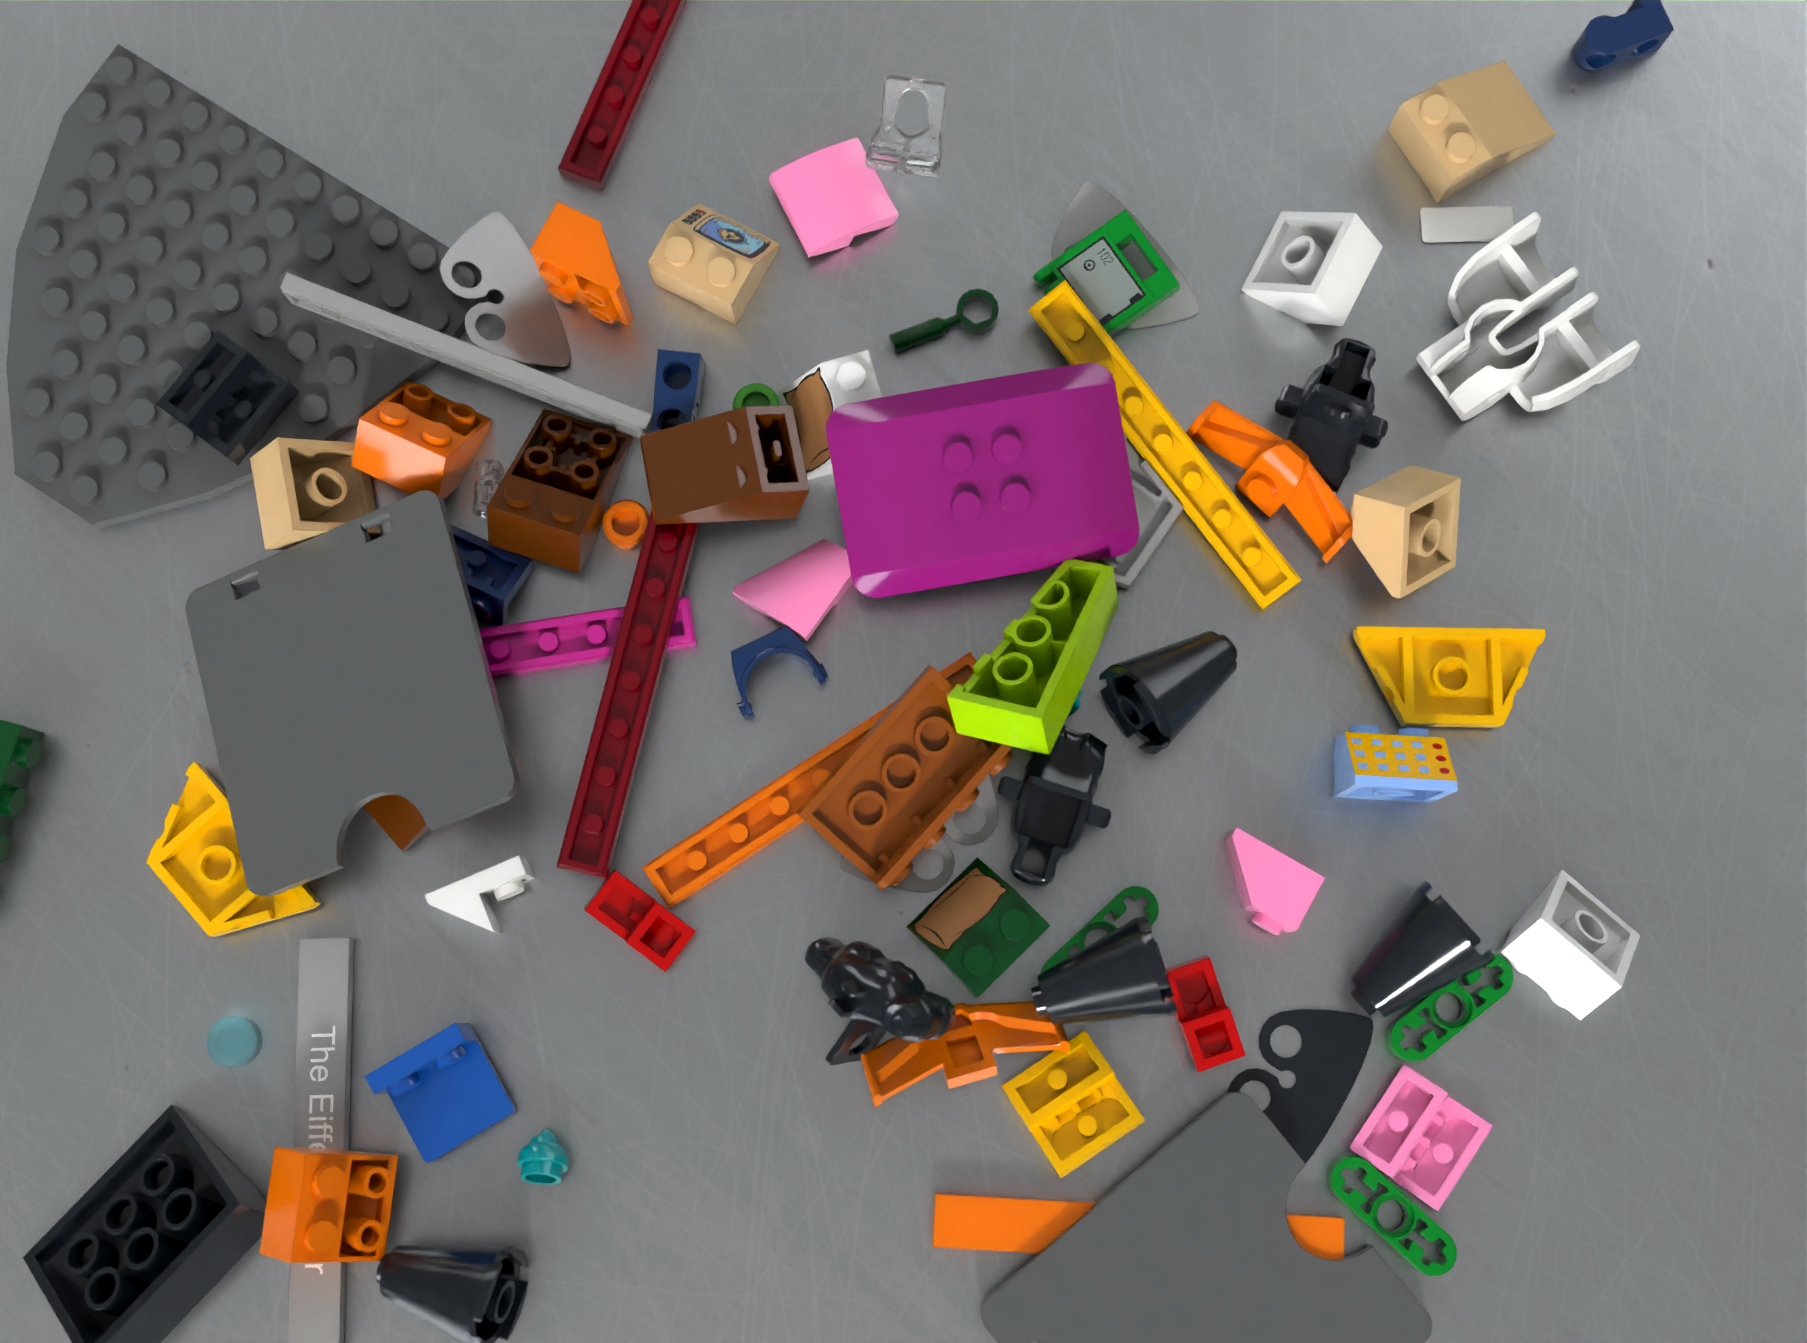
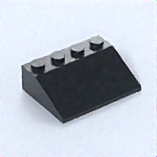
M171 1105L29 1250L23 1259L72 1343H161L262 1237L266 1202L256 1187L177 1106Z

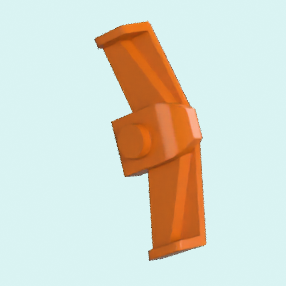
M1213 400L1187 430L1186 434L1191 440L1193 439L1246 470L1234 487L1268 517L1271 518L1285 504L1324 554L1321 558L1326 564L1352 536L1353 519L1351 514L1309 461V456L1291 440L1283 439L1217 400Z
M1034 1001L971 1005L962 1002L953 1005L956 1011L955 1023L940 1038L910 1043L895 1036L860 1055L874 1107L881 1105L882 1101L940 1069H943L949 1089L997 1075V1067L993 1054L1048 1050L1069 1052L1070 1045L1063 1024H1052L1049 1015L1039 1017Z

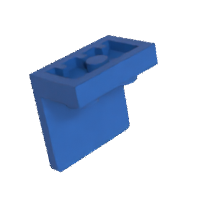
M470 1023L452 1024L365 1076L374 1094L388 1093L426 1163L433 1162L515 1112V1106Z

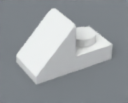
M518 855L425 894L427 903L431 906L492 932L502 934L503 932L490 897L495 895L496 900L500 901L515 896L525 890L523 883L534 879L535 876L529 860Z

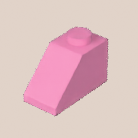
M1237 827L1228 832L1224 843L1243 907L1255 914L1252 922L1275 935H1279L1281 930L1286 933L1297 931L1325 877Z

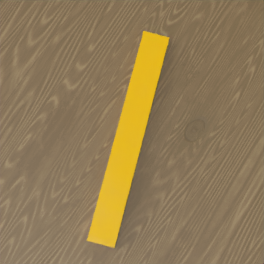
M1067 281L1061 282L1029 308V313L1070 365L1098 363L1110 371L1116 385L1124 434L1183 506L1184 511L1261 609H1265L1298 584L1301 578Z

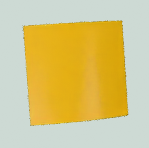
M1085 1030L1069 1040V1052L1054 1050L1002 1085L1006 1095L1061 1179L1145 1122L1143 1116L1115 1077L1114 1071Z

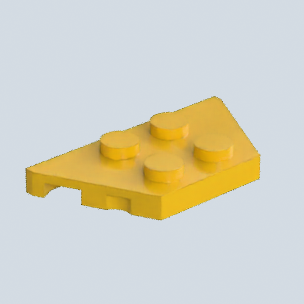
M1357 626L1353 630V638L1400 726L1499 728L1503 726L1513 707L1515 694L1522 687L1529 673L1528 667L1546 636L1545 629Z
M193 762L185 774L189 779L177 805L172 803L164 821V832L160 838L156 839L146 861L156 875L208 936L217 937L317 908L321 902L305 884L273 897L256 895L249 890L245 880L226 792L202 764Z

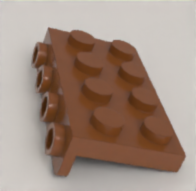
M930 665L923 670L796 812L882 891L890 884L896 887L909 875L913 868L912 859L923 847L928 850L942 838L947 829L944 826L945 822L956 810L960 813L965 811L978 797L980 791L977 787L989 773L993 776L998 774L1013 756L1010 752L1012 746L956 732L947 695L954 689V686Z

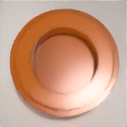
M630 499L617 501L606 510L603 516L602 525L604 533L609 541L620 549L632 550L642 546L650 515L646 508L637 501Z

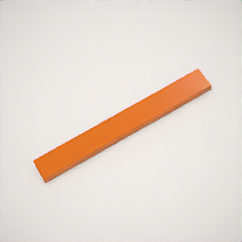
M969 652L939 673L954 687L957 684L963 686L974 674L973 665L977 661L972 653ZM896 701L643 866V870L668 909H673L803 823L804 820L796 813L797 810Z
M935 1193L932 1246L1039 1253L1098 1202ZM1286 1213L1289 1229L1303 1249L1324 1259H1344L1345 1218L1340 1216Z

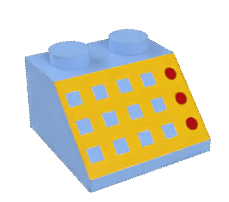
M1352 725L1349 726V732H1344L1334 739L1333 797L1432 803L1458 791V780L1445 738L1429 737V730L1402 728L1398 730V735L1379 734L1378 726Z

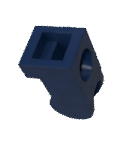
M1634 0L1624 14L1616 17L1602 15L1592 19L1574 44V59L1581 67L1591 71L1612 67L1659 50L1674 28L1660 0Z
M658 349L652 432L697 420V408L700 406L701 388L706 369V363L701 353Z

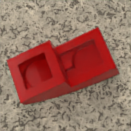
M615 869L612 870L608 879L602 883L584 907L587 913L624 939L628 945L665 972L696 932Z
M1205 955L1167 968L1166 972L1174 997H1170L1169 1000H1174L1179 1013L1175 1014L1196 1071L1200 1072L1246 1056L1230 1007L1225 1004L1210 957Z

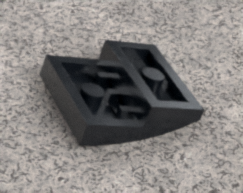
M217 331L156 405L238 466L299 391L287 380L259 362L247 350Z

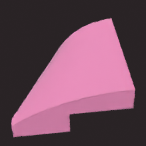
M823 539L738 584L732 593L768 619L769 617L773 618L783 626H787L805 641H808L833 605L836 607L853 583L847 550Z

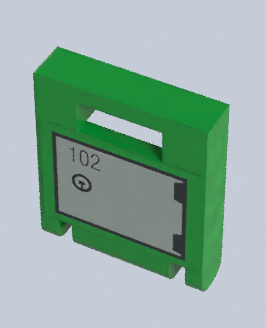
M1126 209L1041 268L1033 276L1034 281L1039 287L1044 286L1055 277L1057 278L1055 282L1044 290V296L1066 280L1111 338L1180 290V283ZM1131 241H1133L1155 271L1154 274L1144 281L1140 279L1121 252L1131 244Z

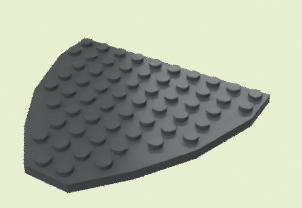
M118 44L62 118L16 249L6 364L15 475L99 529L212 499L253 481L250 458L277 437L336 441L358 425L359 418L405 383H414L440 363V361L292 304L280 289L286 273L456 339H460L466 331L464 325L465 316L470 308L486 302L494 290L488 291L484 297L475 299L456 295L447 288L439 270L441 260L449 247ZM467 261L456 263L451 271L454 281L465 288L478 286L482 279L481 271L478 267ZM217 331L247 350L259 362L287 380L299 391L238 466L156 405Z

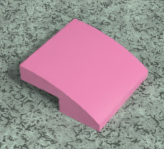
M858 137L804 156L773 172L768 179L808 257L847 247L854 236L891 226L899 216Z
M1404 1064L1349 1146V1150L1358 1157L1368 1161L1381 1174L1438 1213L1489 1135L1493 1125L1450 1098L1448 1092Z

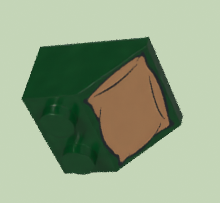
M976 858L907 926L919 941L976 999L1050 927L1013 887L979 858Z

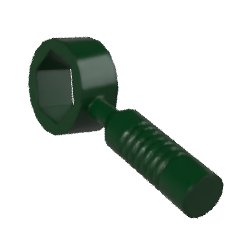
M969 290L958 300L956 315L946 319L935 317L916 324V326L914 325L889 334L894 352L901 351L910 346L917 345V343L919 344L941 336L949 327L957 324L968 334H986L993 329L997 322L998 302L986 290ZM980 300L992 309L991 318L975 324L963 315L964 306Z

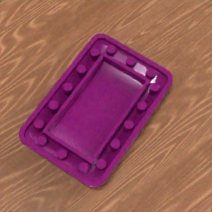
M1098 363L1069 365L848 403L837 407L827 420L826 435L851 578L859 592L870 598H881L1059 567L1065 560L1071 558L1088 562L1121 556L1132 550L1139 539V522L1116 385L1110 371Z

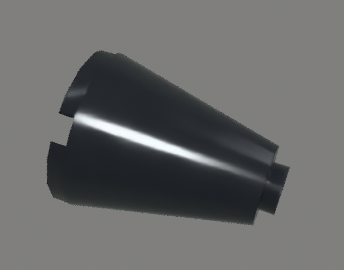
M1207 631L1116 663L1104 670L1099 676V680L1106 679L1107 687L1100 691L1102 700L1120 731L1127 738L1136 734L1145 742L1138 748L1146 753L1155 755L1171 744L1236 671L1237 650L1232 641L1225 635H1218L1213 631Z
M1426 880L1416 888L1351 977V980L1357 987L1350 994L1370 1016L1378 1010L1384 1017H1387L1489 965L1496 959L1490 950L1483 956L1478 953L1474 947L1480 943L1481 939L1441 895L1433 902L1427 897V894L1433 889Z
M1148 915L1133 919L1038 974L1039 986L1032 987L1031 992L1039 1017L1049 1015L1052 1024L1169 1017L1178 1014L1179 1011L1174 1000L1165 1003V999L1174 997L1157 941L1155 942L1150 930L1152 926Z
M398 1245L391 1253H386L382 1257L377 1268L376 1281L380 1284V1292L383 1297L458 1342L495 1343L498 1338L507 1341L519 1319L528 1282L519 1280L520 1266L529 1268V1263L525 1252L513 1247Z

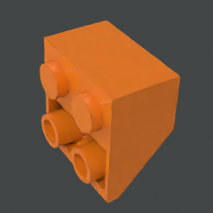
M557 201L530 249L539 268L538 273L543 277L547 285V291L565 303L572 304L573 300H576L588 306L591 314L606 323L613 324L617 320L630 326L634 318L601 222Z
M407 382L359 418L351 467L410 494L428 490L444 500L460 486L491 427L492 419L475 412L469 405L456 403L434 393L425 385Z
M274 1147L259 1254L289 1263L381 1261L386 1251L398 1156L327 1148Z

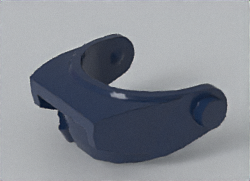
M785 625L731 651L734 677L742 701L737 703L743 718L748 716V719L755 717L752 711V704L748 702L746 696V684L751 669L766 656L777 653L797 655L809 663L813 670V676L820 685L826 683L825 679L828 678V674L823 664L817 661L798 637Z

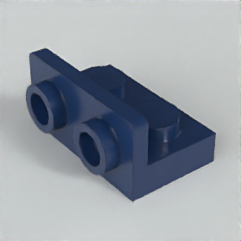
M451 525L476 620L482 623L487 622L494 626L504 625L507 621L508 605L531 573L532 560L489 545L487 540Z

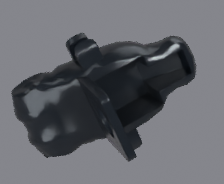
M1343 338L1334 345L1330 360L1313 371L1303 388L1293 385L1284 386L1274 407L1276 413L1291 419L1284 439L1291 440L1309 456V461L1336 496L1350 470L1351 461L1356 454L1358 444L1372 449L1377 448L1388 430V422L1372 415L1375 409V387L1370 378V371L1376 361L1375 350L1368 344L1351 338Z
M1063 725L1050 755L1030 752L1022 781L1003 776L999 782L998 793L1015 800L1010 819V831L1015 842V854L1010 864V870L1016 879L1034 886L1050 884L1055 877L1057 864L1078 845L1087 823L1100 828H1106L1109 824L1111 811L1093 804V798L1098 788V780L1103 771L1107 744L1093 734L1076 732Z
M824 937L813 941L806 950L805 962L821 979V988L830 999L827 1003L840 1017L851 1019L825 1058L831 1066L860 1061V1055L875 1048L887 1031L891 1035L907 1042L918 1043L923 1040L938 1039L953 1027L956 1020V1011L950 1000L938 994L928 992L924 983L913 969L906 967L901 961H893L885 957L881 950L869 943L856 941L844 945L836 938ZM867 1033L866 1037L859 1045H857L853 1049H850L852 1044L859 1037Z

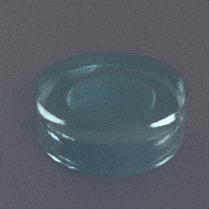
M242 1016L222 1018L211 1027L207 1035V1051L212 1060L221 1066L240 1067L247 1065L260 1052L262 1046L261 1031L258 1025L249 1018Z

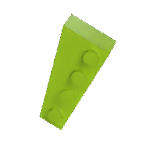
M1071 558L1065 560L1030 600L1032 607L1021 619H1013L1003 631L1004 639L990 655L984 653L973 665L974 674L963 686L957 684L947 695L958 734L1050 755L1119 606L1112 566Z

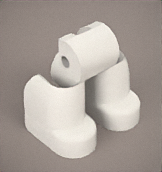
M1537 212L1528 215L1511 229L1488 243L1475 253L1459 270L1448 295L1449 309L1459 327L1420 352L1416 358L1417 362L1462 421L1483 412L1508 393L1528 412L1543 411L1558 406L1586 391L1594 384L1606 382L1630 366L1641 347L1637 340L1630 342L1615 353L1607 347L1592 321V313L1599 298L1594 291L1540 327L1537 334L1523 343L1505 349L1498 342L1496 337L1535 309L1543 310L1571 292L1580 273L1576 267H1572L1557 278H1554L1548 271L1535 247V238L1541 221V216Z

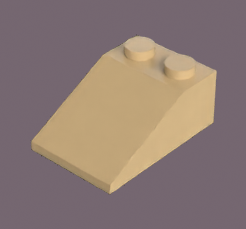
M1505 60L1441 81L1401 103L1388 127V131L1437 203L1551 140L1556 135Z

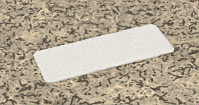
M1510 206L1432 207L1420 210L1422 240L1425 243L1493 241L1514 226L1513 209Z

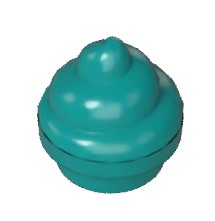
M544 1129L539 1135L533 1137L528 1145L524 1146L518 1153L517 1166L521 1168L520 1178L525 1182L538 1185L558 1184L561 1182L562 1173L568 1170L569 1159L566 1156V1150L562 1145L558 1144L557 1136L551 1133L549 1129Z

